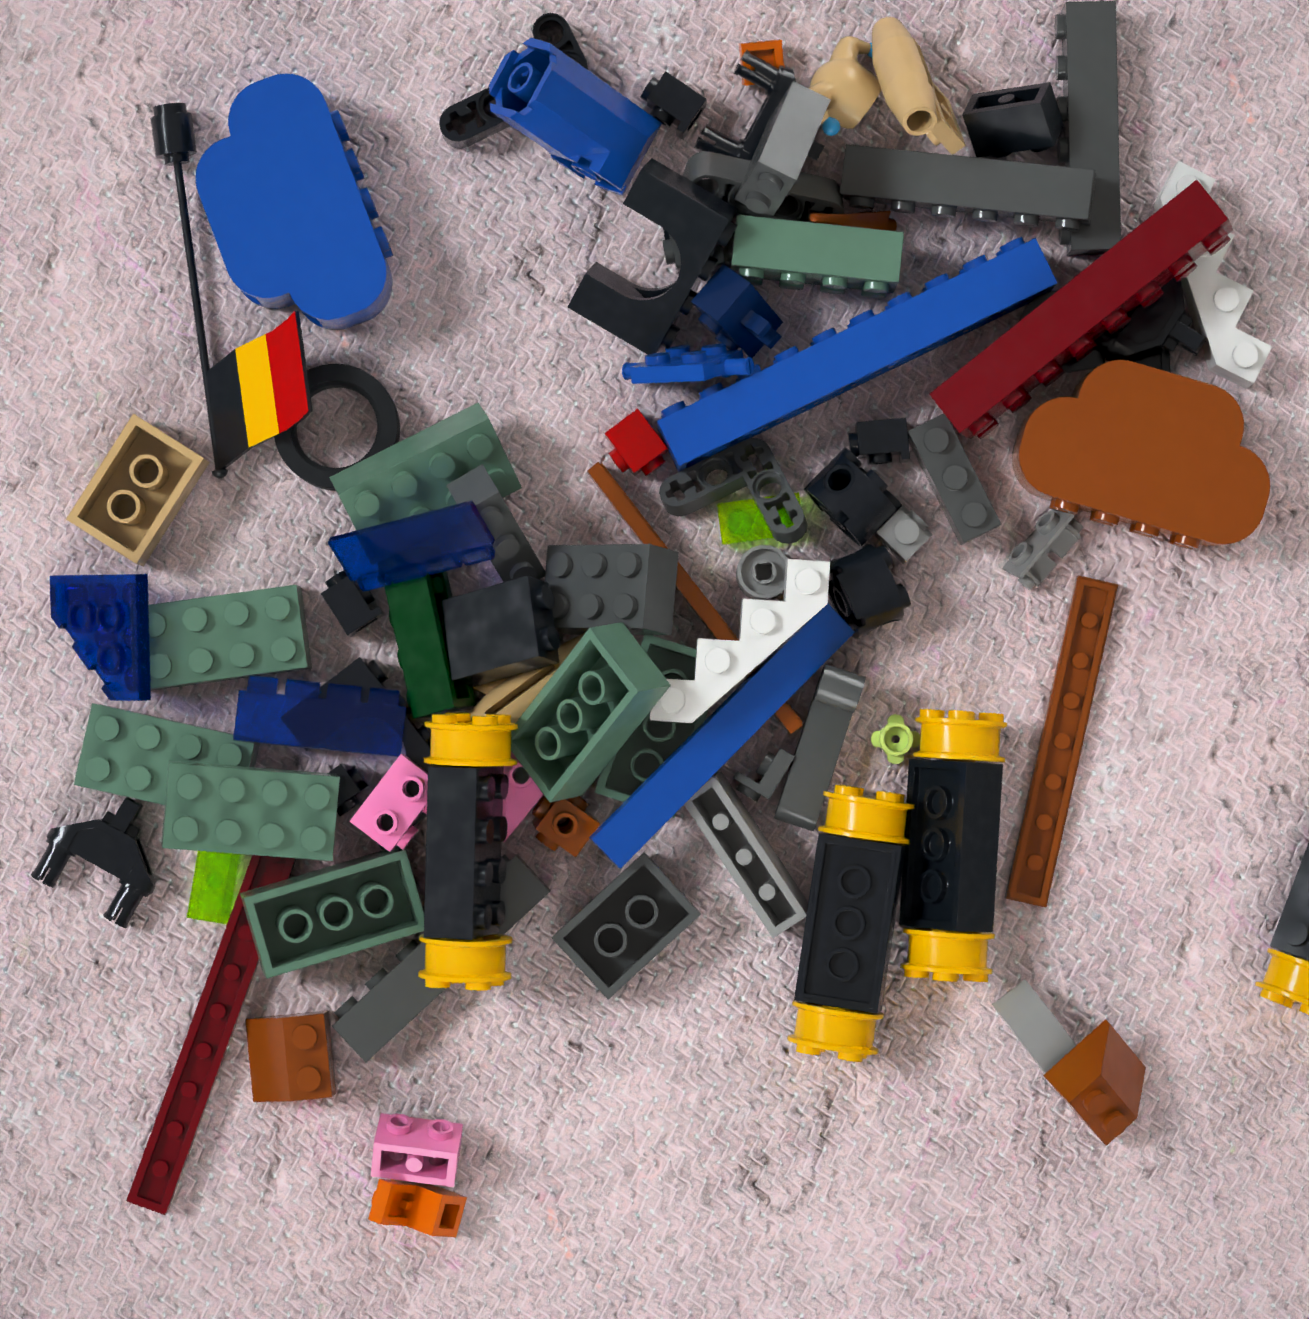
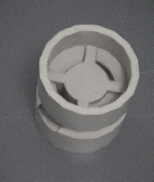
M758 545L746 551L742 555L736 569V580L740 590L751 599L771 600L779 596L784 591L785 566L788 559L786 555L772 545Z

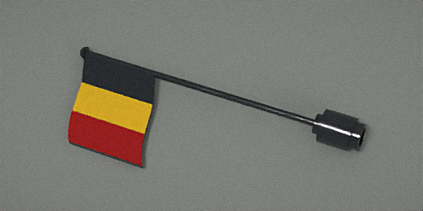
M168 103L153 107L154 116L150 118L155 156L157 159H164L167 166L174 165L215 463V471H212V474L216 478H224L228 473L226 468L253 447L291 430L313 411L299 311H294L287 320L273 331L234 349L210 368L182 164L190 162L189 156L197 153L192 114L187 112L186 103Z

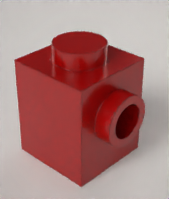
M636 409L605 432V438L614 448L608 454L622 473L629 469L634 476L641 471L645 476H648L666 462L662 456L668 452V448L639 409Z

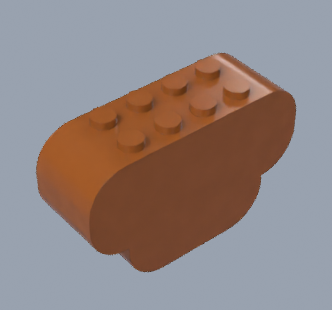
M1114 360L1098 366L1082 377L1075 386L1071 397L1051 399L1031 411L1020 425L1012 451V467L1018 482L1030 494L1051 501L1049 509L1066 513L1070 512L1072 514H1077L1078 509L1091 513L1090 521L1111 527L1118 525L1119 521L1131 524L1129 532L1148 538L1158 537L1159 533L1170 536L1169 544L1193 550V548L1198 549L1199 545L1219 546L1232 544L1248 537L1260 524L1270 494V478L1266 466L1254 452L1240 446L1244 432L1243 414L1236 400L1227 391L1212 384L1128 360Z

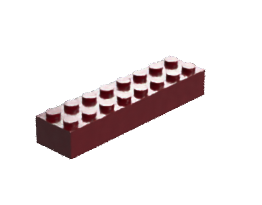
M1195 180L929 393V395L960 434L969 439L976 435L979 439L984 438L999 425L996 419L1004 412L1010 410L1014 413L1032 399L1029 392L1041 383L1047 387L1060 378L1065 372L1062 366L1073 357L1080 361L1089 355L1098 346L1095 340L1108 330L1112 335L1124 327L1131 320L1127 314L1141 304L1144 308L1150 306L1164 294L1161 287L1171 279L1175 278L1179 282L1193 272L1197 267L1194 261L1206 251L1213 255L1222 249L1231 240L1228 234L1233 231L1228 217L1198 180Z

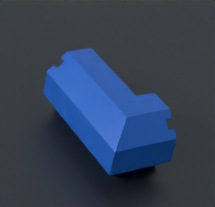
M529 38L522 43L528 47L521 53L512 50L506 54L489 84V94L495 97L496 105L490 103L491 112L546 149L551 154L553 160L583 179L586 176L595 180L594 184L596 186L623 196L662 123L551 43Z

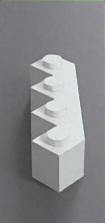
M1178 161L1171 169L1153 205L1155 212L1195 180H1198L1209 194L1216 179ZM1229 233L1228 236L1231 240L1222 249L1213 255L1206 251L1194 261L1197 265L1196 269L1182 279L1181 284L1186 296L1185 301L1191 319H1193L1195 331L1205 337L1206 342L1203 345V350L1209 371L1246 389L1255 383L1272 346L1235 328L1253 290L1217 273L1235 236Z
M787 559L783 601L741 600L739 641L697 638L694 680L667 679L671 686L650 711V721L693 723L828 604L830 562Z

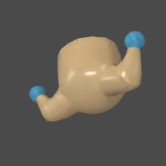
M853 36L841 38L829 62L818 68L812 77L809 89L831 99L821 122L822 130L829 136L836 135L841 127L853 129L865 116L881 92L877 76L861 65L857 58L859 54H867L872 58V42L867 43Z

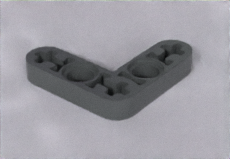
M750 438L739 442L668 477L660 486L659 494L664 508L669 514L674 516L689 515L747 487L772 536L777 541L787 544L794 543L803 538L807 532L808 525L800 503L770 447L759 438ZM752 454L759 458L764 470L758 474L752 462L748 459ZM714 470H724L728 474L725 481L721 484L711 485L706 482L709 473ZM697 480L702 489V491L699 493L697 492V489L693 484V482ZM777 483L781 485V491L773 498H764L759 495L760 490L766 484ZM681 490L685 498L678 501L674 493ZM783 507L794 524L788 528L782 524L778 510Z

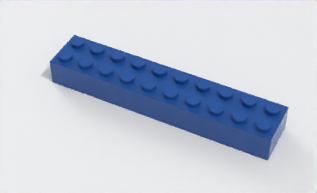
M1023 237L1014 239L1001 246V251L997 252V257L987 261L985 255L979 256L962 266L963 269L959 271V275L951 279L947 273L942 274L925 283L922 293L914 297L908 291L887 302L888 305L884 307L885 311L874 315L871 309L849 320L848 329L840 333H836L835 328L828 329L812 338L811 347L800 352L797 346L791 347L774 356L773 365L761 370L759 364L754 365L752 375H736V383L726 388L720 382L699 392V401L689 406H686L684 401H680L661 411L662 419L657 421V430L668 448L677 471L680 472L739 442L761 434L1029 304L1041 294L1045 295L1051 292L1056 286L1057 281L1036 238L1026 243Z

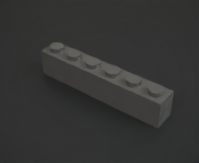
M1116 1L1066 2L1061 10V14L1055 15L1054 25L1055 39H1062V55L1056 56L1055 73L1056 80H1063V96L1057 97V104L1064 121V137L1058 138L1057 158L1058 163L1065 162V167L1095 170L1097 182L1091 226L1080 225V231L1059 229L1060 245H1066L1067 256L1103 255L1121 240Z
M846 144L839 194L845 200H850L849 206L860 209H874V204L880 203L891 205L890 210L899 213L913 214L915 213V207L932 209L931 215L944 218H955L956 212L973 213L972 219L982 222H997V217L1002 216L1014 218L1013 223L1021 226L1037 227L1040 220L1055 222V228L1060 230L1080 231V225L1091 226L1097 175L1093 169Z
M505 854L501 857L506 862V878L504 883L501 884L500 901H503L505 904V919L503 925L500 926L499 932L494 934L504 935L551 891L518 854L511 860ZM413 939L396 955L400 963L391 972L388 973L382 968L365 983L370 991L363 998L357 1001L351 996L334 1012L339 1020L332 1027L365 1063L446 989L425 987V979L418 977V972L425 969L426 943L424 942L419 945Z

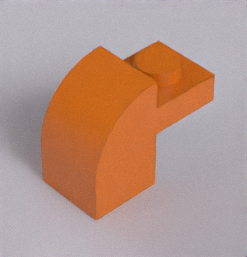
M379 1179L377 1189L372 1197V1207L368 1220L382 1225L407 1226L430 1236L456 1238L467 1197L430 1184Z

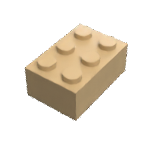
M133 414L66 520L132 562L144 567L210 462Z

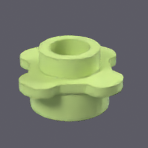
M894 714L888 717L887 724L880 731L872 733L871 743L874 747H880L887 754V760L890 763L899 764L904 760V754L910 748L919 746L920 735L916 731H911L904 724V718L901 715ZM894 735L899 736L900 740L898 743L892 742Z

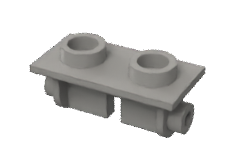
M1055 510L1044 513L1038 519L1035 526L1036 529L1026 541L1018 544L1011 551L1009 560L1002 569L1018 577V582L1028 590H1031L1034 585L1039 587L1057 565L1047 554L1052 550L1060 558H1063L1081 538L1079 532L1084 527L1074 519L1072 513Z

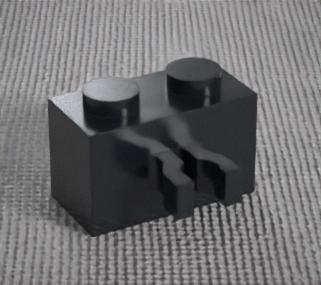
M1051 82L973 94L962 114L976 158L986 156L1002 158L1013 152L1026 150L1032 152L1045 151L1055 146L1064 126Z

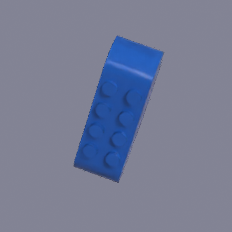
M277 74L250 84L236 96L231 105L228 116L231 136L215 142L204 152L197 165L195 176L198 194L230 278L253 303L270 309H281L296 304L312 323L325 329L342 330L371 320L385 308L392 293L393 279L386 258L393 256L382 226L375 228L372 220L378 218L379 215L368 188L360 189L357 182L365 178L353 148L345 150L343 143L349 141L350 138L338 109L330 111L320 90L311 81L299 75Z

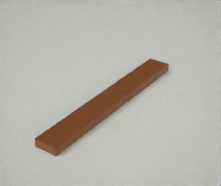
M597 462L587 470L590 478L641 544H652L668 549L602 462ZM678 562L676 589L715 639L739 641ZM759 665L756 666L750 673H748L745 676V678L747 679L759 667ZM787 701L774 713L789 735L802 726L801 723L803 722Z
M1079 575L1076 576L1005 893L1006 899L1047 907L1118 584Z

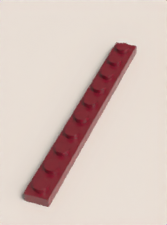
M252 855L128 1194L127 1202L163 1215L168 1213L259 964L258 954L240 893L289 879L297 858Z

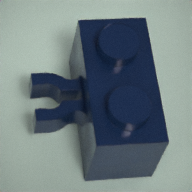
M725 264L717 270L691 301L702 314L698 321L716 335L715 340L719 344H726L727 350H743L745 356L753 358L763 345L772 349L782 337L776 332L783 323L780 317L750 282Z

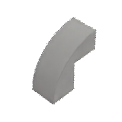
M1025 979L992 1004L1004 1023L1029 1052L1044 1074L1076 1046L1069 1034Z

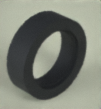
M326 364L307 370L311 397L326 389L346 388L361 394L372 405L377 419V434L369 452L358 462L399 442L400 420L397 408L387 390L375 377L362 369L345 364ZM297 425L291 430L274 437L278 452L285 464L301 479L318 488L336 491L329 477L354 465L331 468L312 461L299 444Z

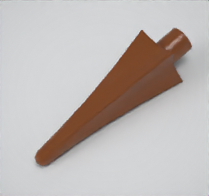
M890 210L846 214L812 213L809 216L810 221L813 223L896 231L897 229L895 219L889 218Z

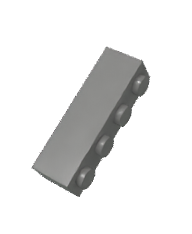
M722 771L716 774L684 805L772 938L806 917L808 901Z

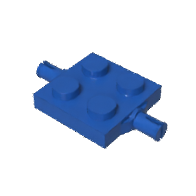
M726 344L705 345L701 347L702 351L690 352L689 345H679L665 348V352L645 355V362L624 363L622 375L625 380L631 379L632 384L706 381L718 376L728 378L731 375H752L754 372V361L751 357L744 358L743 350H727Z

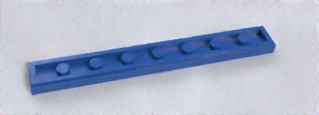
M828 603L781 644L589 838L621 869L855 631Z

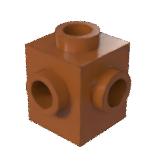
M543 795L532 811V815L535 816L532 824L539 831L535 837L551 850L556 851L560 846L574 857H577L600 823L594 815L586 810L590 804L580 796L550 803ZM568 817L564 823L557 824L561 818Z

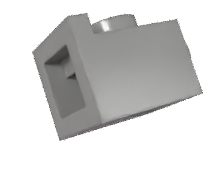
M903 505L874 536L904 564L933 534L927 529V524L914 511H909Z

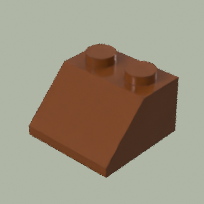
M329 1010L245 1019L253 1102L300 1101L330 1098L336 1094Z
M1105 1019L1043 1076L1078 1117L1107 1146L1137 1119L1146 1067Z

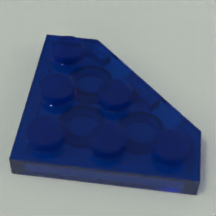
M148 574L50 576L51 618L59 629H66L75 641L72 648L88 670H95L104 682L101 689L111 701L151 700Z

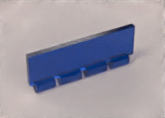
M472 500L333 536L328 540L329 546L350 581L357 580V584L363 592L390 586L392 581L397 584L425 577L427 572L433 575L461 568L463 563L469 566L495 558L493 547L495 539Z
M249 675L247 691L239 690L234 741L388 757H399L401 754L406 707L398 706L400 690L370 687L368 703H361L362 686L328 683L327 697L322 699L319 698L321 682L287 679L285 695L278 694L279 678Z

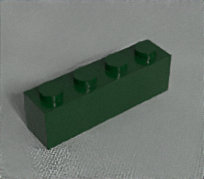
M417 544L401 549L379 560L381 569L380 580L387 596L389 621L394 628L398 646V662L403 669L407 687L406 699L412 710L413 719L432 717V714L452 713L475 706L476 700L473 687L452 681L442 600L452 598L453 596L441 544Z

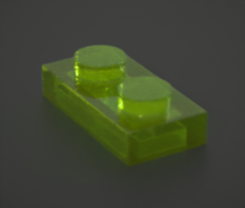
M799 492L794 493L798 502L800 503ZM753 499L717 504L722 546L774 539ZM784 507L778 510L782 524L786 528L793 526V521L789 519Z
M198 851L187 918L221 924L228 923L232 912L241 854Z

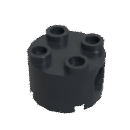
M845 447L803 490L821 511L829 515L830 520L847 537L862 547L903 505L886 489L888 485L873 470L870 469L866 472L860 467L862 465L861 461Z
M866 544L855 553L829 561V574L832 580L829 581L828 595L835 611L849 626H854L855 633L852 635L854 639H860L869 635L871 631L879 626L903 619L904 609L911 606L910 598L901 583L896 585L893 575L889 570L893 568V561L884 545L875 548L872 544Z

